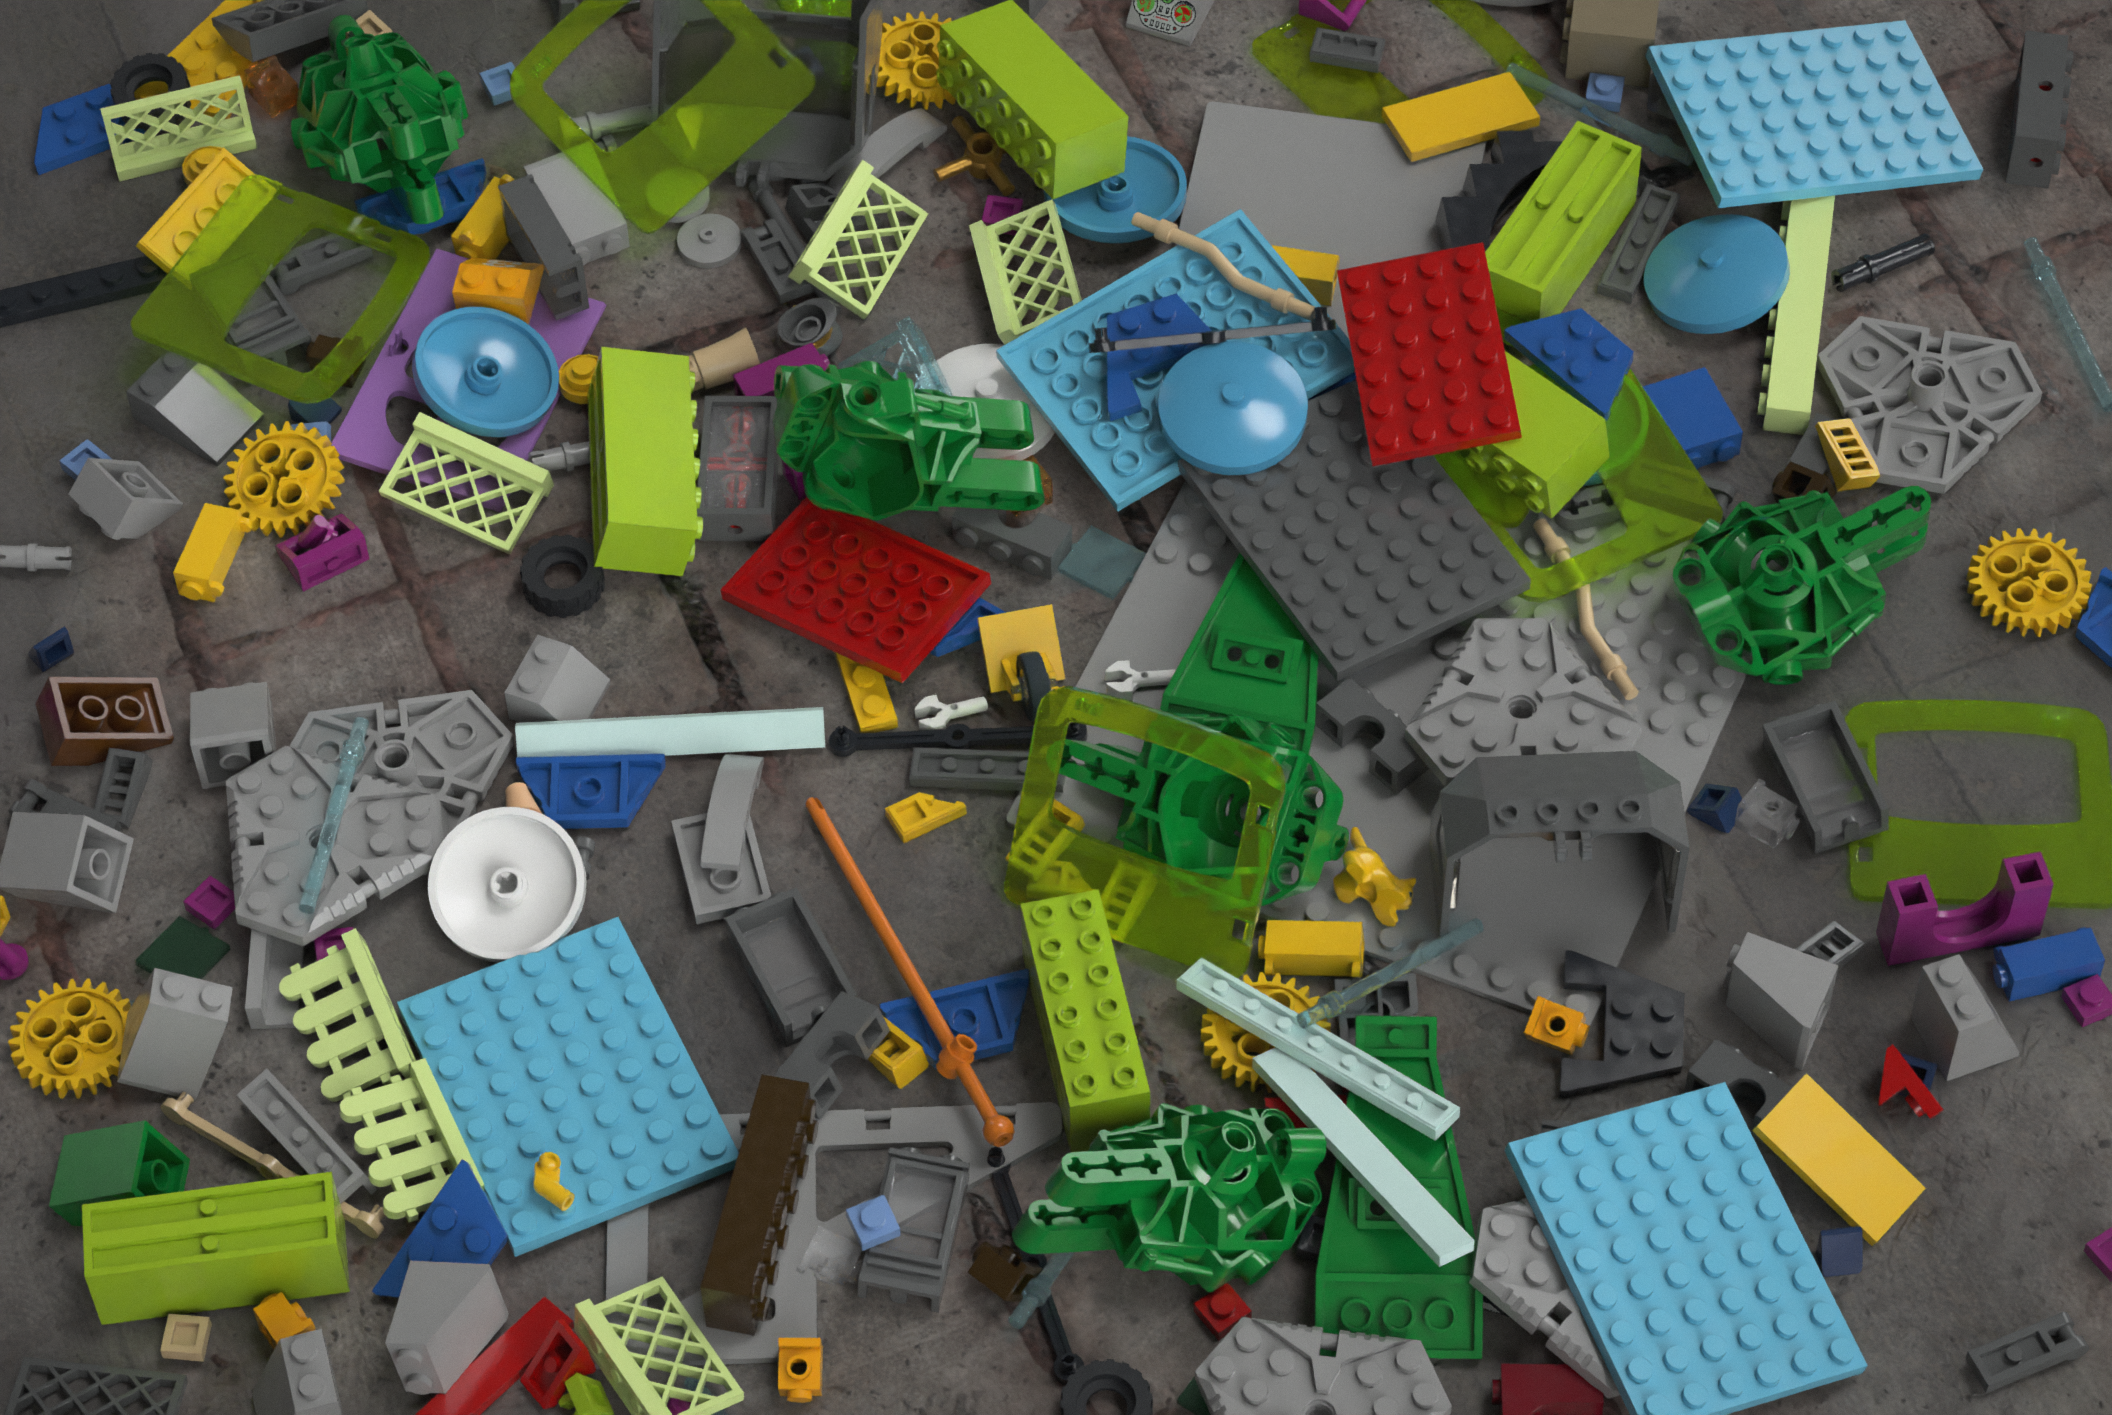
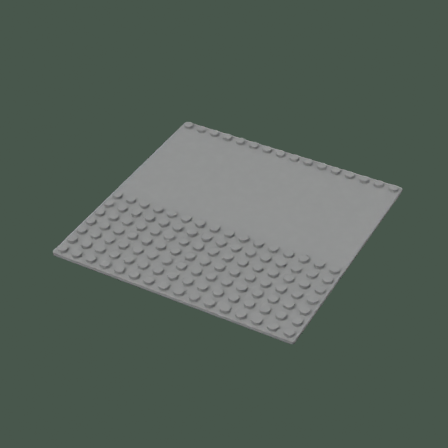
M1447 452L1433 455L1531 579L1530 589L1339 681L1335 680L1319 658L1317 702L1348 678H1351L1359 686L1368 688L1380 704L1387 710L1395 711L1402 722L1408 726L1429 691L1433 688L1437 678L1443 677L1444 667L1450 661L1451 656L1462 642L1464 635L1475 618H1546L1564 638V642H1567L1572 647V651H1575L1580 656L1579 659L1588 665V673L1591 676L1598 677L1604 683L1603 686L1612 692L1611 695L1620 701L1619 704L1623 705L1642 726L1640 738L1632 751H1637L1680 781L1684 812L1686 814L1747 674L1728 669L1712 660L1673 590V569L1683 548L1691 544L1701 525L1624 500L1622 515L1616 521L1577 531L1563 530L1556 524L1554 517L1551 519L1542 512H1533L1525 505L1521 497L1513 492L1506 493L1498 487L1494 479L1485 472L1478 473L1467 464L1465 458L1456 452L1453 454ZM1186 480L1055 724L1061 725L1070 716L1071 719H1073V716L1077 717L1087 727L1088 737L1085 742L1094 745L1098 743L1119 745L1141 753L1153 719L1158 720L1163 693L1168 685L1138 687L1133 692V700L1121 701L1107 694L1106 683L1124 682V680L1105 681V670L1115 662L1129 660L1130 668L1137 672L1176 670L1240 553ZM1582 486L1578 491L1588 488ZM1606 500L1601 501V503H1605L1607 507L1613 506L1609 505ZM1566 509V510H1565V511H1570V513H1571L1572 515H1577V514H1578V513H1573L1571 509ZM1541 518L1546 519L1557 537H1562L1571 549V558L1590 584L1595 627L1613 654H1618L1627 666L1626 673L1639 691L1635 698L1626 700L1615 682L1607 679L1600 668L1601 661L1580 632L1575 589L1558 563H1552L1544 551L1545 544L1533 528L1537 520ZM1760 551L1754 557L1751 563V569H1755L1756 562L1759 559L1762 551ZM1774 560L1767 564V567L1772 571L1779 572L1784 570ZM1686 574L1680 578V581L1686 586H1693L1700 579L1694 574ZM1764 590L1765 593L1770 595L1782 596L1783 592ZM1723 638L1716 645L1723 651H1729L1734 649L1737 644L1730 638ZM1233 648L1228 652V659L1231 661H1238L1242 656V651L1237 648ZM1743 650L1742 659L1751 664L1745 650ZM1269 656L1265 661V666L1274 669L1279 665L1280 660L1276 656ZM1315 726L1310 756L1325 770L1343 793V807L1337 825L1343 826L1349 831V841L1345 852L1354 849L1350 842V830L1353 827H1358L1367 847L1371 848L1381 857L1393 875L1399 879L1416 878V884L1413 887L1412 905L1407 910H1396L1398 922L1395 926L1389 927L1382 924L1376 918L1370 903L1364 898L1359 897L1350 904L1339 900L1334 892L1333 879L1344 868L1343 858L1341 857L1337 861L1324 862L1319 881L1312 890L1265 906H1245L1244 908H1239V910L1267 920L1362 922L1365 955L1529 1014L1533 1010L1537 997L1541 996L1546 998V1000L1584 1013L1586 1017L1585 1024L1590 1025V1030L1603 1002L1605 993L1563 989L1566 950H1572L1618 968L1660 873L1655 837L1648 832L1601 834L1591 839L1592 860L1587 862H1581L1578 840H1565L1568 856L1563 863H1556L1553 841H1547L1542 837L1492 839L1465 854L1459 860H1455L1454 877L1457 909L1451 912L1449 916L1447 942H1439L1429 837L1431 814L1439 799L1440 791L1445 786L1429 768V770L1396 795L1369 772L1370 750L1378 744L1376 741L1369 738H1357L1341 748ZM1045 743L1041 752H1048L1053 743ZM1072 756L1071 759L1075 760L1076 763L1085 764L1084 761ZM1065 776L1063 792L1020 791L1007 814V825L1025 832L1049 798L1052 797L1082 816L1085 827L1068 848L1117 865L1120 858L1151 870L1136 856L1127 854L1123 849L1124 842L1115 838L1118 831V822L1124 807L1125 799ZM1321 790L1317 793L1315 799L1318 808L1323 802ZM1234 794L1231 795L1227 803L1226 816L1229 815V806L1234 798ZM1259 805L1254 809V819L1258 821L1261 815ZM1055 819L1050 823L1061 831L1065 827V825ZM1046 830L1041 833V835L1052 842L1057 838ZM1237 830L1234 833L1244 839H1253L1256 835L1242 834ZM1296 865L1293 867L1291 872V877L1294 883L1297 881L1299 876V871ZM1159 872L1156 873L1159 881L1171 885V882ZM1256 877L1243 878L1244 892L1252 893ZM1557 1018L1552 1021L1554 1023L1565 1026V1021L1563 1019Z

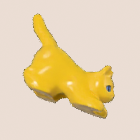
M1353 827L1350 830V842L1354 849L1346 851L1342 857L1344 868L1333 879L1334 892L1339 900L1348 904L1359 897L1364 898L1370 903L1376 918L1382 924L1389 927L1395 926L1398 922L1396 910H1407L1412 905L1413 887L1416 884V878L1399 879L1393 875L1381 857L1371 848L1367 847L1358 827Z

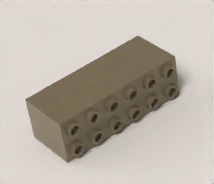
M1567 0L1566 14H1572V17H1565L1562 40H1569V43L1562 42L1560 64H1567L1565 78L1589 81L1590 73L1625 77L1624 85L1649 87L1651 67L1645 56L1648 47L1654 46L1659 0Z

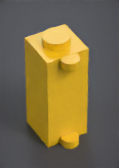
M504 174L501 179L494 176L451 235L456 255L468 259L473 257L496 259L509 241L506 235L498 186L513 181V177L508 174Z
M1271 245L1319 304L1331 306L1338 277L1339 255Z
M209 503L204 504L173 572L179 595H183L191 600L201 599L215 602L216 597L222 596L225 589L222 584L245 533L250 532L253 527V522L248 518L242 517L240 510Z
M1267 920L1266 935L1259 936L1258 957L1259 959H1265L1266 976H1273L1276 973H1280V975L1347 976L1358 978L1363 976L1365 939L1362 922Z

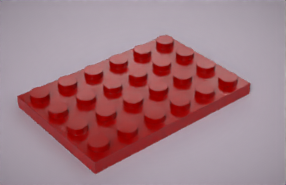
M1483 242L1337 270L1372 466L1522 438Z
M806 497L720 591L724 601L903 683L991 585L990 573L875 521L831 509H822Z

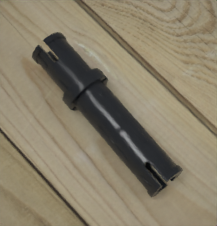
M1923 233L1918 237L1872 256L1869 254L1862 255L1858 258L1857 262L1833 270L1831 273L1833 285L1842 283L1836 287L1839 292H1844L1863 282L1873 283L1882 274L1926 256L1933 255L1935 251L1934 243L1932 240L1924 243L1930 236Z

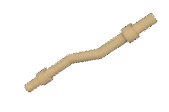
M1140 212L1134 214L1131 222L1132 225L1154 234L1155 239L1166 244L1173 242L1206 256L1235 289L1270 303L1271 308L1284 314L1291 312L1310 321H1313L1315 318V306L1296 299L1293 293L1282 288L1275 290L1244 277L1213 243L1178 229L1177 224L1166 219L1159 221Z
M1541 518L1537 520L1533 528L1545 544L1544 551L1552 563H1558L1575 589L1580 632L1601 661L1600 668L1607 679L1615 682L1626 700L1635 698L1639 691L1626 673L1627 666L1618 654H1613L1595 627L1590 584L1571 558V549L1562 537H1557L1546 519Z

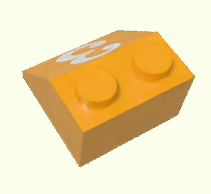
M475 257L461 262L452 290L456 309L464 307L492 308L509 313L529 324L544 267L542 264Z

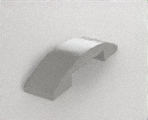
M922 108L899 115L869 136L862 151L841 167L831 178L827 186L834 189L838 194L849 175L862 160L874 167L871 175L878 179L916 146L922 150L928 147L947 131V125ZM871 188L866 192L867 197L874 192Z
M724 755L717 771L709 803L700 861L701 868L740 871L746 844L745 831L754 791L759 787L764 757Z

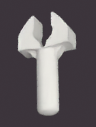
M1129 660L1117 661L1105 670V681L1121 679L1124 682L1106 683V692L1121 701L1133 700V692L1138 687L1168 685L1176 670L1137 672L1130 668Z
M937 695L927 696L915 707V718L927 715L935 716L919 720L920 731L946 730V724L950 719L987 711L988 703L985 697H978L946 705L938 701Z

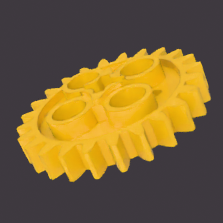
M920 11L918 19H914L907 12L905 21H901L898 17L894 16L892 26L882 23L877 87L885 86V96L896 93V103L902 102L905 98L909 99L910 108H913L917 101L922 102L925 110H928L929 102H934L939 109L942 108L943 100L945 99L952 105L955 104L956 99L940 86L936 76L937 69L939 68L937 44L940 41V25L951 22V18H947L942 23L938 21L937 13L931 19H926L924 12Z
M285 421L281 431H278L273 423L270 424L269 434L266 435L260 429H257L256 441L253 442L246 437L243 439L247 446L245 451L234 449L233 452L238 457V462L230 461L226 464L232 474L223 477L227 485L230 486L224 490V493L230 500L228 503L230 508L240 510L242 517L248 518L253 522L251 530L256 531L260 527L265 536H268L273 528L280 538L284 536L286 528H290L294 535H297L299 525L304 524L307 527L311 519L316 515L324 517L321 510L323 508L334 510L335 506L331 502L330 497H341L342 493L336 485L345 482V479L339 472L344 469V465L338 458L340 454L335 446H331L332 443L326 435L321 436L317 428L313 427L308 431L302 422L298 424L295 431L289 421ZM279 455L274 462L268 463L269 459L273 456ZM313 463L310 468L302 470L306 464ZM267 488L264 493L255 496L260 489ZM300 495L296 502L289 503L293 497Z
M2017 528L2015 537H2011L2009 533L2002 531L2000 541L1991 536L1988 539L1987 546L1979 545L1977 555H1972L1966 580L1969 581L1967 593L1973 594L1972 606L1982 605L1980 616L1984 617L1992 614L1993 626L2001 622L2007 623V633L2012 631L2014 627H2019L2020 634L2023 637L2027 634L2028 629H2033L2036 636L2041 637L2043 628H2047L2054 635L2057 632L2058 624L2068 629L2071 619L2079 620L2082 609L2086 610L2092 584L2089 583L2091 571L2084 570L2086 560L2076 559L2077 548L2066 551L2064 549L2065 539H2061L2057 543L2051 542V532H2048L2044 538H2039L2037 529L2034 528L2030 536H2025L2021 528Z
M1260 972L1258 982H1252L1247 974L1243 975V982L1331 1032V1023L1327 1022L1328 1010L1320 1009L1321 998L1319 996L1309 998L1310 987L1308 985L1296 990V978H1291L1286 984L1281 983L1280 973H1276L1272 981H1267L1265 974ZM1207 1008V1014H1202L1201 1042H1205L1204 1056H1211V1068L1214 1069L1222 1066V1079L1229 1078L1234 1074L1236 1076V1087H1240L1245 1081H1250L1251 1092H1255L1261 1083L1265 1084L1268 1093H1272L1273 1089L1252 1068V1058L1255 1056H1250L1246 1053L1257 1052L1262 1054L1275 1047Z
M70 979L68 989L64 990L56 982L53 984L54 993L49 995L43 990L38 991L41 999L38 1003L27 999L25 1002L29 1013H16L19 1024L10 1026L13 1038L8 1040L12 1052L11 1057L22 1079L28 1078L32 1089L41 1084L43 1093L46 1096L56 1088L60 1099L66 1096L68 1090H73L76 1098L79 1099L83 1088L87 1087L95 1095L97 1094L96 1084L100 1082L109 1088L112 1087L110 1076L112 1074L118 1076L127 1013L131 1008L130 1000L128 998L122 999L117 988L109 993L105 982H102L96 989H93L90 979H86L82 987H77L74 979ZM87 1012L85 1015L77 1016L78 1014ZM52 1034L49 1037L42 1038L44 1035ZM103 1039H108L106 1042L98 1043ZM74 1060V1061H73L72 1063H70V1064L63 1065V1064H64L65 1062H67V1061Z

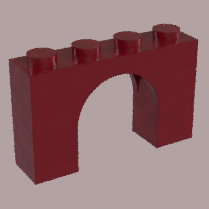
M1501 1364L1499 1379H1492L1491 1403L1492 1405H1499L1500 1415H1602L1604 1393L1591 1385L1567 1364Z

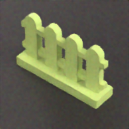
M356 928L341 935L346 948L339 951L336 945L326 949L329 956L304 968L299 963L291 966L292 974L285 976L279 984L280 993L285 999L297 1001L302 998L306 1007L294 1014L293 1024L302 1034L307 1035L317 1032L320 1040L309 1046L307 1058L317 1068L331 1066L334 1074L322 1081L321 1092L332 1102H337L351 1096L350 1093L353 1088L361 1087L363 1090L381 1080L384 1085L390 1084V1077L398 1072H401L405 1079H407L410 1074V1063L417 1061L369 947ZM357 972L360 981L353 984L349 975ZM340 981L343 989L315 1001L314 992ZM371 1005L374 1014L367 1017L363 1008ZM354 1014L356 1023L331 1035L329 1034L326 1026ZM385 1039L388 1048L381 1051L378 1041ZM368 1047L371 1056L343 1068L341 1059Z
M425 1058L410 1063L409 1078L402 1080L400 1075L390 1077V1084L365 1092L362 1091L361 1087L351 1089V1096L341 1101L340 1117L347 1123L362 1121L365 1128L355 1133V1150L363 1155H370L376 1152L378 1154L379 1160L374 1161L369 1166V1181L377 1187L388 1185L393 1187L394 1192L387 1194L383 1200V1212L388 1218L400 1219L406 1217L408 1223L418 1220V1213L429 1208L462 1159L471 1165L473 1173L484 1191L485 1185ZM414 1104H418L420 1111L416 1112ZM402 1109L404 1116L378 1124L374 1118ZM432 1135L435 1142L431 1143L428 1136ZM415 1140L419 1146L418 1148L391 1155L389 1148ZM447 1167L450 1174L446 1175L443 1168ZM431 1172L433 1180L406 1188L404 1180Z

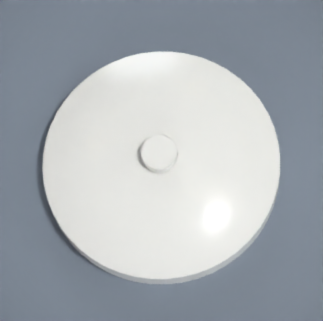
M977 344L963 347L944 355L933 363L922 376L917 389L939 390L948 396L1019 400L1027 403L1029 406L1034 432V442L1030 446L1020 450L977 448L973 458L1023 461L1042 449L1054 435L1055 431L997 359L996 350L1004 345Z
M492 808L465 819L442 841L433 857L429 870V902L440 928L457 947L476 958L499 963L517 955L537 953L551 946L559 939L566 937L578 920L584 905L587 883L586 871L580 852L572 838L554 820L526 808Z

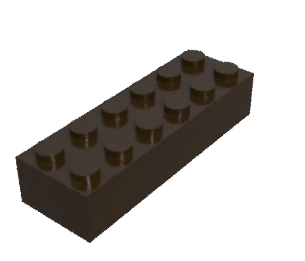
M761 1074L700 1287L706 1327L755 1336L758 1322H765L767 1318L770 1299L766 1297L768 1286H775L777 1282L780 1263L776 1261L778 1250H785L789 1238V1225H786L788 1214L796 1213L799 1190L795 1189L798 1178L805 1179L809 1155H805L808 1144H815L819 1122L814 1120L816 1100L811 1099L808 1082Z

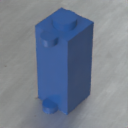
M2086 927L2078 928L2073 932L2006 947L1998 946L1993 949L1997 962L1996 965H1993V977L1997 987L2004 989L2009 1002L2063 990V988L2096 974L2101 976L2105 963V958L2092 929Z

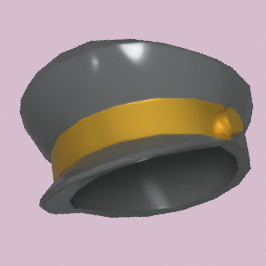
M814 298L794 305L791 309L787 310L780 317L777 325L778 348L783 354L809 343H813L820 355L825 354L828 356L840 346L843 338L841 327L836 322L837 311L835 305L830 300Z

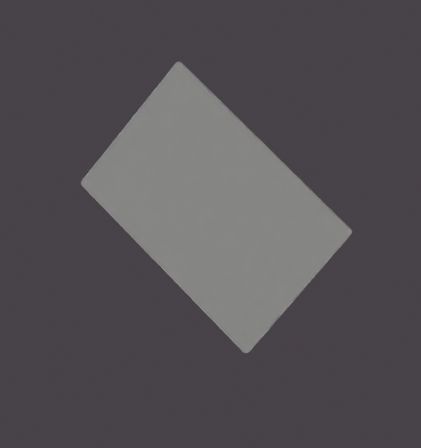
M1209 102L1205 110L1179 229L1196 235L1241 209L1270 245L1339 255L1340 263L1338 270L1440 251L1441 246L1435 220L1441 198L1465 197L1463 186L1469 164L1483 163L1486 141L1411 162L1387 124L1222 102ZM1337 277L1332 305L1327 306V313L1332 319H1335L1336 324L1349 338Z

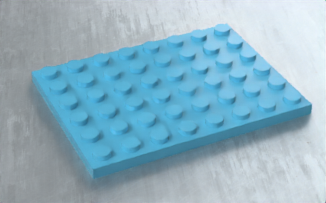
M1905 20L1648 47L1645 57L1718 208L1978 180L1983 172L1982 165Z
M1241 209L1194 235L1213 243L1244 277L1275 290L1282 288L1293 293L1295 298L1315 307H1321L1319 302ZM1180 245L1173 247L996 350L997 359L1117 512L1181 475L1178 460L1182 458L1166 441L1158 419L1159 391L1165 376L1172 367L1133 379L1132 383L1141 402L1142 411L1113 421L1109 420L1107 352L1089 353L1088 343L1095 340L1094 329L1107 327V315L1177 293L1212 331L1310 321L1291 312L1284 314L1271 308L1270 303L1235 289L1206 256ZM1337 324L1334 330L1227 340L1259 345L1284 358L1300 376L1307 393V399L1355 372L1350 340Z
M619 917L561 938L537 953L517 955L397 1002L399 1013L421 1059H426L485 1185L484 1192L487 1194L496 1215L501 1220L509 1236L508 1243L515 1257L735 1168L739 1152ZM553 1152L559 1156L561 1160L559 1167L560 1185L575 1194L572 1205L565 1211L560 1210L540 1196L533 1187L534 1166L539 1161L542 1153Z
M1725 1082L1507 1144L1504 1150L1630 1415H1727L1862 1374L1868 1365Z

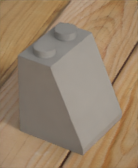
M590 142L524 166L525 176L533 175L534 182H536L570 239L576 254H580L583 266L591 261L615 254L620 250L630 247L627 223Z
M251 682L240 686L219 689L208 688L203 691L190 693V746L202 789L226 786L228 778L277 751L273 706L267 682Z
M13 812L0 862V889L23 899L116 913L134 838L85 815Z
M1747 932L1742 945L1734 944L1728 957L1726 966L1729 969L1723 983V988L1728 989L1726 1006L1794 1068L1803 1070L1829 1011L1838 965Z
M1959 954L1922 966L1911 1019L1946 1081L2019 1056L2020 1052L1985 990Z
M154 968L127 1013L117 1082L179 1097L182 1092H186V1095L189 1094L195 1101L228 1023L233 987Z
M410 1261L385 1342L406 1392H413L419 1395H426L428 1393L446 1394L507 1321L509 1313L490 1264Z
M322 1329L279 1340L252 1391L256 1415H343L336 1378Z

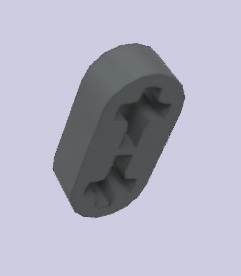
M1600 485L1580 490L1554 516V520L1560 528L1567 531H1577L1616 521L1623 512L1624 494L1620 489L1612 485ZM1606 500L1609 505L1613 506L1607 507V505L1605 503H1601V501ZM1566 509H1571L1573 513H1578V514H1577V515H1572V514L1570 513V511H1565V510H1566Z

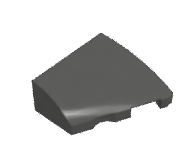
M823 182L791 186L786 202V211L808 241L812 238L838 195L834 189ZM863 216L851 217L855 232L869 230L866 219ZM874 216L877 229H880L882 221ZM849 240L836 242L837 248L850 244Z
M1416 973L1376 974L1375 978L1335 979L1333 982L1337 1035L1355 1046V1015L1414 1016L1418 1013Z

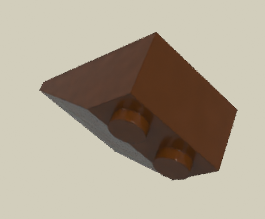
M48 677L35 703L51 766H89L106 761L109 748L142 752L172 744L174 740L157 677Z

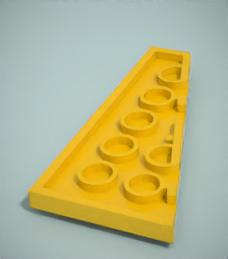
M224 0L167 55L168 57L172 56L178 63L183 65L191 87L240 75L243 89H245L258 61L251 62L234 50L212 24V18L263 0ZM161 81L146 83L135 91L134 97L136 100L168 93V85ZM236 90L223 92L217 98L228 101L236 93ZM196 99L190 100V109L193 110L200 101ZM210 105L203 114L214 117L220 108ZM230 113L225 119H229L232 113Z

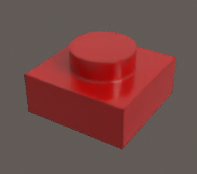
M1228 1282L1194 1303V1312L1218 1341L1224 1338L1242 1317L1252 1318L1251 1309Z

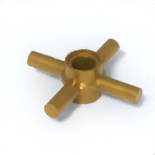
M963 116L955 117L952 121V126L966 143L967 147L963 157L933 169L936 180L941 182L968 170L977 179L991 178L1004 196L1012 194L1015 186L999 166L1002 161V155L1007 152L1004 148H1000L997 145L995 139L988 132L975 133Z

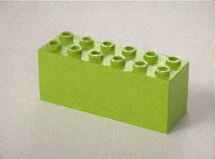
M1013 0L999 3L940 25V41L937 44L939 68L936 72L940 86L957 100L961 108H965L974 117L977 124L984 128L995 139L997 145L1000 148H1004L1014 159L1017 166L1023 168L1033 178L1035 184L1042 188L1052 199L1125 172L1129 116Z
M1577 120L1485 252L1501 334H1504V330L1510 326L1561 314L1635 205L1642 147Z
M601 347L587 393L594 567L683 576L687 562H693L695 539H701L703 518L697 516V508H700L702 492L701 487H696L695 483L699 476L700 459L694 458V451H696L698 444V429H693L692 422L696 418L697 402L696 400H691V394L695 386V372L689 371V356Z
M1505 351L1522 438L1449 453L1453 454L1456 452L1465 458L1467 464L1478 473L1485 472L1494 479L1495 483L1506 493L1513 492L1521 497L1530 510L1535 513L1542 512L1552 519L1610 457L1606 420Z
M1099 889L1020 904L1022 955L1025 968L1029 970V984L1058 1104L1062 1112V1121L1070 1153L1088 1151L1091 1142L1100 1130L1111 1131L1124 1125L1132 1126L1150 1119V1089Z
M332 1172L82 1205L84 1277L102 1325L166 1317L168 1314L181 1315L260 1304L265 1297L280 1292L284 1294L287 1300L350 1292L345 1219Z

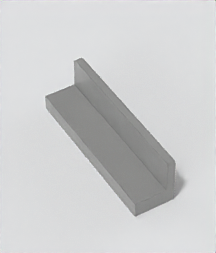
M251 929L245 1011L250 1028H296L293 1024V1017L300 1010L301 999L297 1001L285 999L280 993L279 984L285 976L292 974L291 966L299 963L303 968L305 946Z
M267 1068L236 1095L309 1175L332 1172L340 1204L360 1186H363L371 1195L377 1190L371 1184L366 1174Z

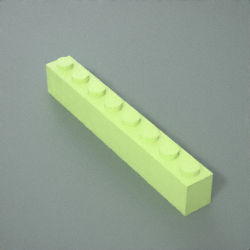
M1835 195L1783 201L1781 220H1786L1787 226H1780L1779 236L1787 251L1790 275L1787 287L1777 302V309L1771 308L1769 313L1767 330H1774V337L1767 336L1764 358H1770L1771 364L1763 365L1761 386L1768 387L1767 393H1760L1757 415H1764L1763 430L1804 435L1809 426Z

